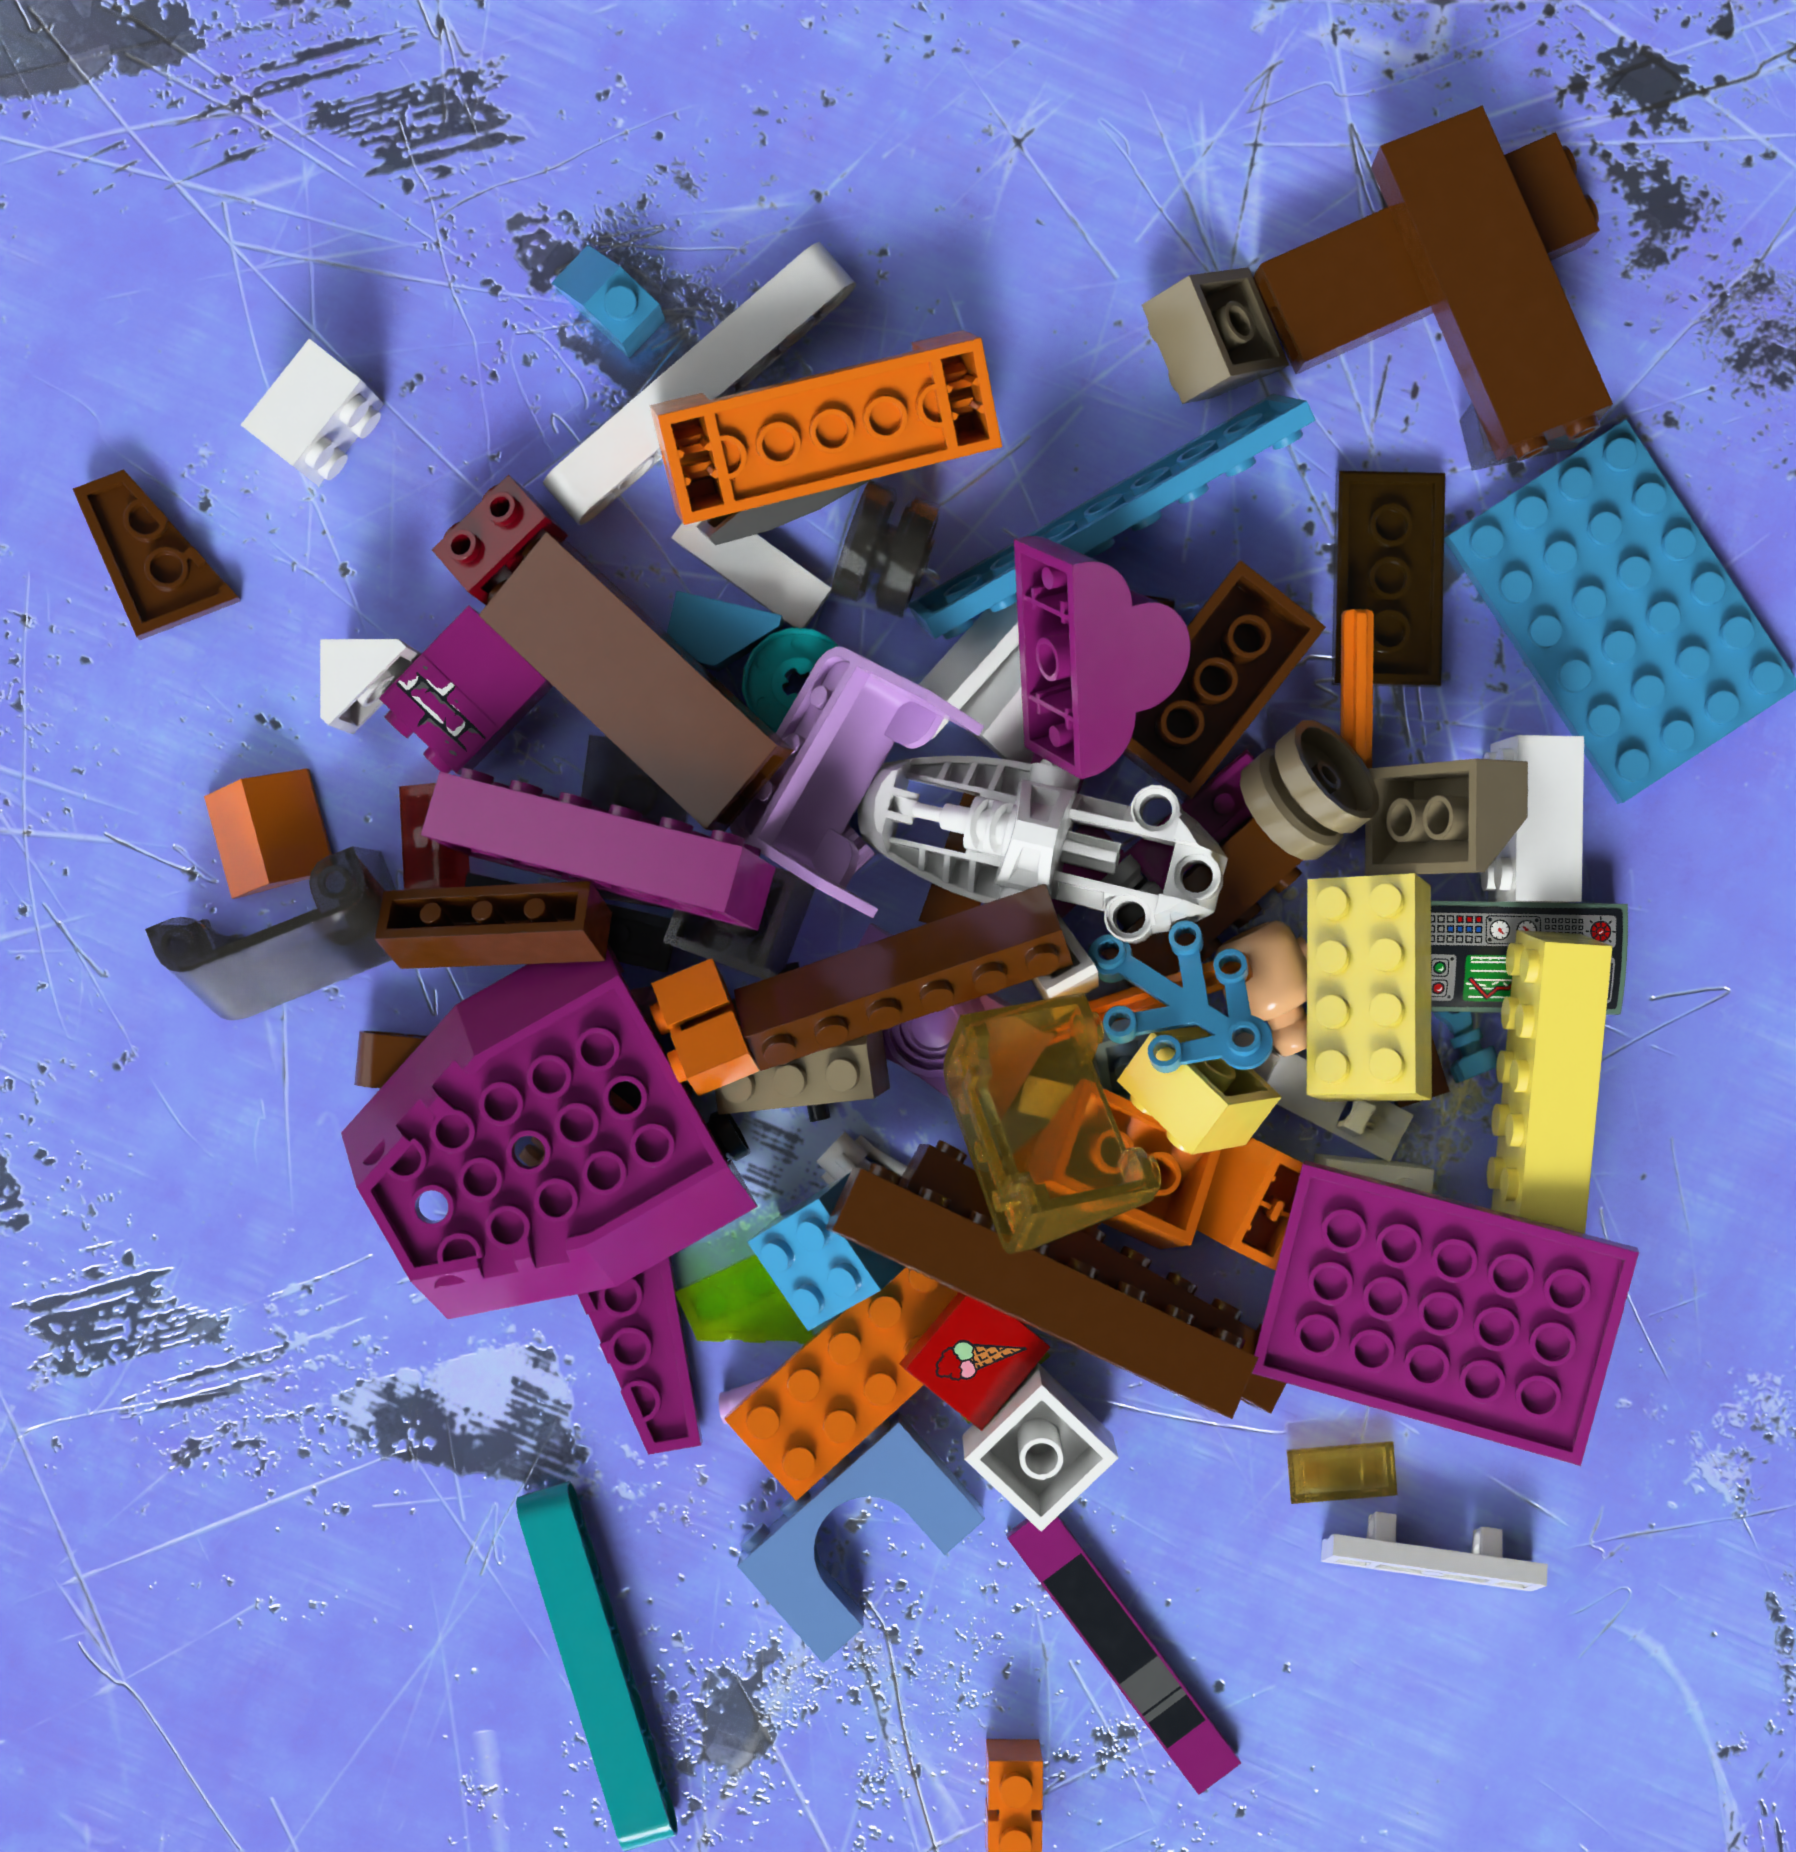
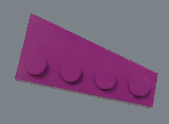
M671 1256L617 1287L577 1294L586 1315H589L601 1342L599 1345L607 1363L613 1369L621 1387L622 1397L648 1455L701 1446L703 1440Z

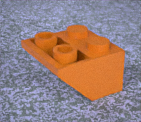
M1253 1137L1250 1138L1246 1145L1221 1149L1196 1230L1276 1271L1303 1162Z

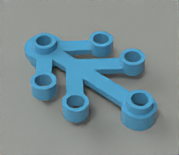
M1180 921L1174 924L1169 931L1171 949L1178 956L1183 988L1133 957L1129 943L1115 938L1112 934L1103 935L1091 944L1088 955L1098 970L1100 980L1114 983L1126 979L1167 1006L1133 1012L1126 1006L1112 1007L1103 1018L1104 1029L1111 1041L1124 1044L1133 1040L1135 1036L1194 1025L1213 1035L1179 1043L1176 1038L1170 1035L1157 1036L1148 1046V1056L1151 1065L1157 1071L1171 1073L1181 1065L1222 1058L1233 1068L1248 1070L1260 1066L1269 1058L1273 1049L1272 1033L1269 1026L1262 1019L1251 1015L1245 984L1249 972L1246 957L1239 950L1225 949L1217 954L1213 963L1217 980L1225 985L1229 1016L1227 1017L1209 1005L1200 951L1203 948L1204 942L1201 930L1194 922ZM1185 933L1193 934L1196 937L1195 941L1188 946L1176 943L1178 937ZM1116 948L1119 950L1118 955L1114 959L1104 960L1100 958L1102 951L1105 949ZM1230 961H1235L1241 965L1239 971L1234 974H1225L1221 971L1222 966ZM1126 1018L1130 1020L1129 1027L1124 1031L1117 1032L1111 1029L1116 1019ZM1241 1033H1249L1254 1036L1253 1043L1247 1047L1237 1046L1234 1040ZM1161 1048H1173L1176 1051L1174 1057L1168 1061L1158 1060L1156 1054Z

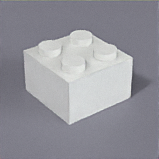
M308 339L241 423V426L319 487L324 479H333L343 469L348 459V455L345 453L358 437L361 439L367 437L374 430L381 418L379 410L384 403L359 377L311 339Z
M1039 1363L1036 1364L982 1431L975 1425H972L962 1435L964 1460L1041 1532L1119 1458L1113 1434Z

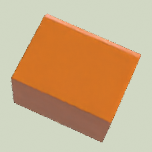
M309 769L239 779L204 796L232 899L337 871Z

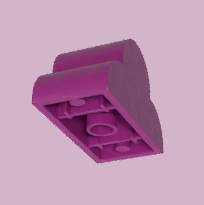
M1027 536L1014 539L1024 747L1079 779L1089 778L1108 769L1123 754L1133 734L1136 712L1147 710L1160 704L1177 688L1189 662V632L1184 620L1175 610L1130 590L1123 576L1113 567L1044 537Z

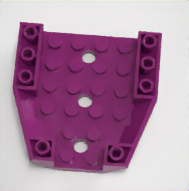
M609 943L605 961L527 964L456 1004L341 1132L356 1188L410 1282L447 1319L617 1287L758 1207L732 1159L726 1160L683 1082H678L666 1052L621 975L625 971ZM628 1081L639 1088L642 1099L640 1106L636 1110L622 1112L612 1104L611 1090L616 1083ZM533 1136L542 1142L545 1148V1156L541 1164L526 1166L517 1159L515 1145L519 1138ZM432 1190L440 1192L445 1196L448 1202V1212L444 1219L430 1220L421 1213L419 1200L424 1192Z

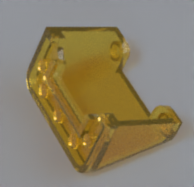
M1084 992L960 1015L944 1058L943 1073L946 1089L999 1240L1004 1250L1009 1254L1033 1250L1150 1203L1161 1187V1173L1156 1159L1151 1155L1148 1156L1142 1147L1137 1146L1126 1149L1092 1062L1098 1044L1103 1042V1024L1098 1013L1091 1011Z

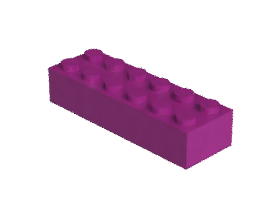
M462 768L460 776L439 772L421 835L466 856L567 882L591 881L598 890L757 931L759 929L776 867L760 858L761 849L745 844V839L740 836L712 830L710 837L693 831L694 826L675 819L661 817L660 824L642 818V813L626 807L610 805V809L607 811L592 806L593 802L577 795L561 792L559 798L543 794V789L516 780H511L510 786L494 782L493 776L472 769Z

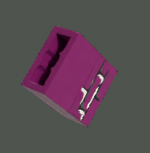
M468 605L379 699L390 709L384 716L386 720L406 738L415 733L428 746L423 755L439 771L449 773L453 770L456 774L460 775L462 768L473 770L551 690L553 685L479 616L476 610Z

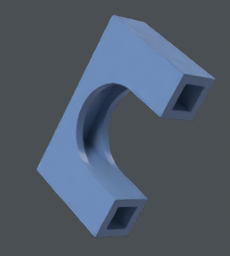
M899 1412L889 1421L886 1419L863 1440L864 1443L850 1456L846 1455L809 1492L807 1491L797 1501L790 1496L780 1507L784 1514L770 1527H767L762 1522L740 1542V1546L744 1550L740 1552L737 1567L822 1663L827 1661L864 1628V1612L827 1571L817 1551L816 1535L822 1522L832 1510L844 1502L861 1497H875L890 1501L903 1509L944 1556L985 1520L983 1506Z

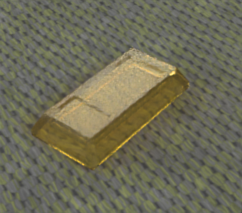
M1393 1441L1286 1450L1291 1504L1398 1495Z

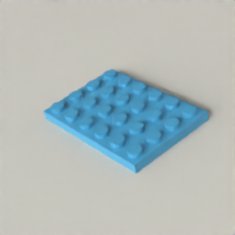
M1627 419L1444 538V541L1572 736H1584V754L1617 804L1626 802L1796 690V677Z

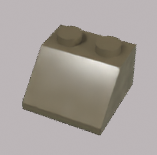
M1249 267L1188 275L1142 304L1148 320L1150 335L1158 344L1169 371V381L1173 389L1178 393L1182 404L1214 398L1289 366Z

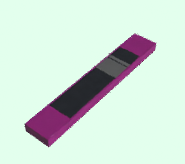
M1059 1515L1042 1532L1026 1518L1006 1533L1009 1542L1198 1795L1241 1764L1233 1748Z

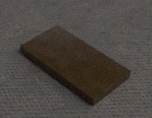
M1338 471L1336 473L1332 685H1341V614L1348 609H1368L1374 614L1373 686H1441L1445 473Z

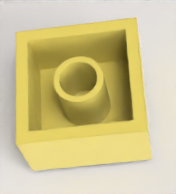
M1199 1026L1150 1033L1117 1079V1082L1131 1094L1129 1098L1132 1104L1141 1112L1153 1116L1167 1130L1166 1135L1169 1141L1178 1149L1191 1155L1246 1145L1282 1096L1253 1069L1241 1070L1233 1068L1222 1058L1181 1065L1171 1073L1159 1072L1153 1068L1148 1056V1046L1154 1038L1160 1035H1170L1176 1038L1179 1043L1213 1035ZM1170 1047L1161 1048L1157 1052L1156 1058L1160 1061H1168L1174 1057L1176 1051Z

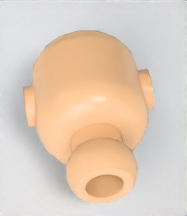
M1275 920L1255 926L1224 942L1216 950L1215 957L1225 949H1236L1240 952H1245L1249 958L1253 977L1245 982L1250 1012L1251 1015L1268 1022L1272 1030L1273 1049L1283 1057L1306 1049L1307 1014L1302 1006L1307 1001V943L1301 936L1296 939L1295 934L1288 925ZM1222 989L1221 991L1226 999L1225 989Z

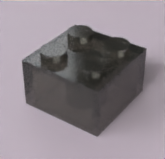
M776 867L758 931L675 909L663 943L705 960L713 958L715 964L759 980L779 975L785 970L815 887L793 873Z

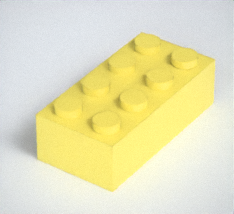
M1415 873L1307 879L1306 1095L1324 1102L1432 1100L1431 885Z

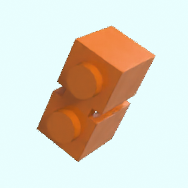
M713 958L651 983L658 1002L649 1005L660 1034L671 1033L670 1036L675 1050L667 1052V1056L679 1083L688 1080L696 1094L701 1096L759 1072L757 1063L743 1038L741 1025L737 1022L739 1017L724 978Z
M986 1739V1852H1042L1043 1759L1039 1739Z

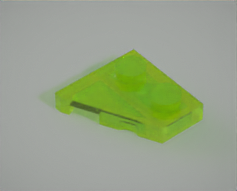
M755 1253L675 1291L697 1341L724 1342L725 1340H742L749 1343L796 1341L798 1344H805L815 1335L813 1329L807 1331Z

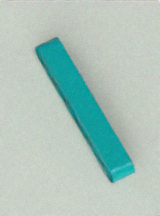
M567 1481L519 1496L516 1499V1508L522 1533L618 1842L622 1850L626 1852L674 1837L678 1834V1827L673 1802L576 1490L573 1484Z

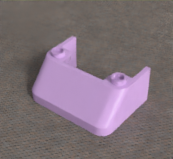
M834 647L826 651L818 659L776 732L794 751L730 825L731 833L744 838L745 844L761 849V854L818 890L874 918L878 908L846 889L856 871L859 859L856 845L842 836L851 817L895 742L906 748H919L931 740L944 718L978 736L984 726L932 691L845 647Z

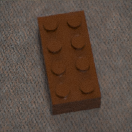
M1240 560L1187 625L1190 637V657L1181 682L1163 702L1150 709L1136 712L1133 734L1123 755L1161 785L1170 789L1183 802L1192 799L1326 626Z

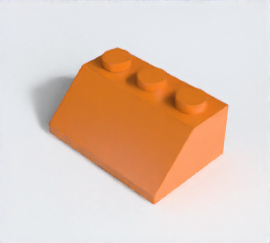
M1088 1080L1080 1082L1040 1137L1024 1187L1158 1249L1190 1246L1194 1239L1221 1150L1191 1155L1178 1149L1167 1138V1130L1153 1116L1138 1110L1130 1100Z

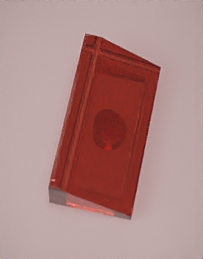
M436 783L399 786L404 890L464 887L467 872L470 873L469 856L421 835Z

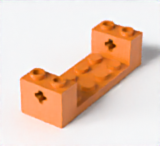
M961 330L911 342L913 351L711 400L703 393L650 405L675 512L682 523L687 525L1002 447L982 338Z

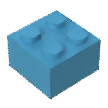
M850 1173L780 1214L747 1241L807 1331L881 1291L906 1268L825 1229Z

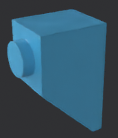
M589 245L552 282V285L628 358L666 321L660 304L621 266Z
M676 591L667 634L705 669L719 672L750 653L770 634L782 631L784 620L782 615Z

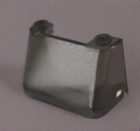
M352 846L325 857L317 862L311 871L309 885L317 909L246 937L243 934L231 936L219 934L212 929L208 919L198 921L189 917L171 918L148 927L145 931L155 956L174 977L220 1018L239 1020L249 1018L392 961V958L376 942L375 934L383 892L396 890V887L381 851Z

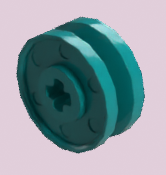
M788 628L767 636L752 650L743 668L742 693L747 707L776 733L797 697L796 693L787 696L783 688L790 685L787 677L795 672L801 679L808 677L818 659L826 651L839 647L832 638L814 629Z

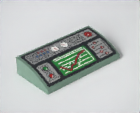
M1431 901V1012L1501 1013L1504 998L1511 996L1512 976L1508 975L1506 971L1507 949L1510 943L1516 942V931L1524 930L1582 934L1611 945L1612 956L1606 1015L1621 1014L1627 965L1628 904Z

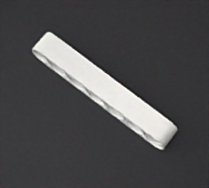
M820 242L811 245L555 466L544 479L543 485L578 525L587 523L662 459L650 405L703 393L711 400L740 392L838 307L850 295L856 283Z

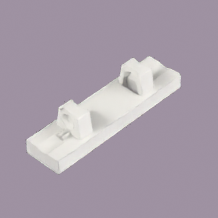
M1241 1033L1235 1038L1234 1043L1239 1047H1247L1253 1043L1254 1036L1249 1033ZM1272 1049L1269 1058L1260 1066L1253 1068L1257 1074L1282 1096L1276 1105L1388 1162L1391 1161L1403 1134L1414 1116L1388 1101H1353L1350 1114L1345 1120L1338 1121L1347 1101L1324 1102L1306 1095V1059L1296 1054L1283 1057Z
M1375 1512L1368 1517L1367 1538L1332 1534L1329 1538L1322 1540L1321 1562L1523 1591H1534L1547 1586L1548 1564L1503 1558L1502 1529L1490 1527L1475 1529L1473 1531L1472 1552L1467 1553L1396 1543L1397 1515Z

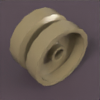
M1302 720L1276 742L1275 748H1267L1241 771L1240 787L1256 823L1284 851L1304 861L1319 859L1338 844L1343 838V833H1353L1373 818L1379 810V794L1374 779L1363 760L1346 740L1330 727L1315 720Z

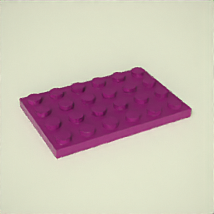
M1304 1160L1254 1355L1259 1358L1252 1374L1581 1466L1639 1251L1637 1247Z

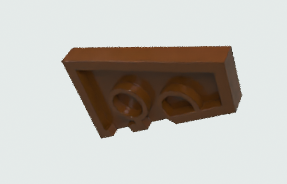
M124 469L73 488L82 513L139 641L240 602L239 597L217 575L206 560L191 546Z

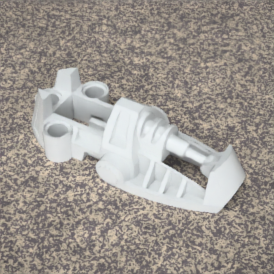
M947 755L886 762L880 767L858 805V826L862 839L888 859L918 877L950 892L984 904L1046 884L1051 899L1103 912L1107 930L1115 938L1129 944H1138L1146 941L1152 934L1169 932L1172 926L1180 921L1195 923L1214 913L1218 896L1223 886V875L1228 860L1215 839L1198 821L1183 811L1180 801L1170 789L1162 785H1150L1142 788L1135 795L1131 806L1077 794L1079 778L1045 759H1042L1040 763L1030 764L983 756ZM909 780L975 795L976 797L970 808L946 803L942 808L918 802L920 794L907 791ZM1154 799H1164L1169 801L1172 806L1170 819L1160 826L1148 825L1143 819L1145 805ZM916 817L939 822L940 828L943 830L964 834L963 845L966 853L895 838L898 823L912 825ZM1074 823L1115 833L1140 836L1145 840L1175 846L1163 894L1155 895L1063 873V866L1066 863L1114 875L1120 858L1119 853L1122 843L1072 832ZM1194 864H1204L1213 873V880L1210 886L1205 891L1199 893L1186 890L1182 882L1185 870ZM1128 904H1138L1143 907L1145 912L1143 927L1134 933H1124L1117 925L1119 910Z

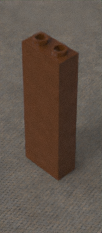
M1483 105L1381 145L1371 169L1497 461L1514 454L1518 461H1522L1546 450L1549 447L1547 442L1549 440L1566 434L1568 440L1572 441L1597 430L1601 426L1599 420L1613 405L1612 400Z
M1556 132L1504 155L1550 261L1585 246L1600 231L1597 225L1599 222L1597 207L1588 194H1583L1576 178L1577 165L1575 158L1567 146L1561 145ZM1388 207L1261 263L1253 277L1295 374L1433 314V310Z
M546 532L541 538L535 539L526 547L522 553V562L511 576L499 582L491 590L487 598L488 604L479 616L704 829L725 832L794 750L568 541Z

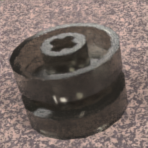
M869 480L848 530L833 578L831 594L857 603L867 594L875 573L881 576L875 594L877 610L903 619L915 587H920L935 544V540L932 538L942 505L916 496L907 503L898 526L893 525L892 522L898 504L896 489Z

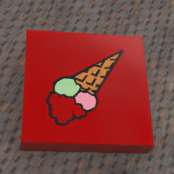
M958 1292L899 1364L982 1431L1046 1354L1050 1346L1021 1321Z

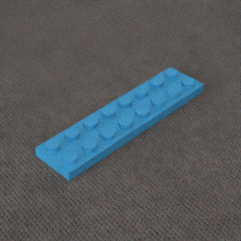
M1271 394L1024 537H1044L1089 557L1099 555L1114 545V536L1130 527L1133 531H1137L1155 523L1162 517L1160 510L1176 500L1183 504L1202 496L1209 490L1207 483L1223 473L1230 477L1249 469L1256 463L1254 458L1256 454L1270 446L1277 450L1294 443L1303 436L1301 429L1316 421L1306 400ZM1014 543L908 603L907 606L917 623L934 639L942 635L945 639H950L967 631L974 624L971 618L990 608L992 612H997L1014 604L1017 601Z

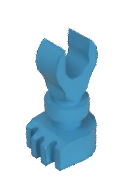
M1432 1012L1436 1019L1443 1022L1454 1035L1450 1042L1454 1049H1460L1463 1056L1455 1060L1450 1066V1072L1455 1083H1460L1496 1068L1498 1055L1493 1045L1482 1048L1479 1039L1483 1038L1480 1028H1473L1471 1012H1458L1456 1014Z

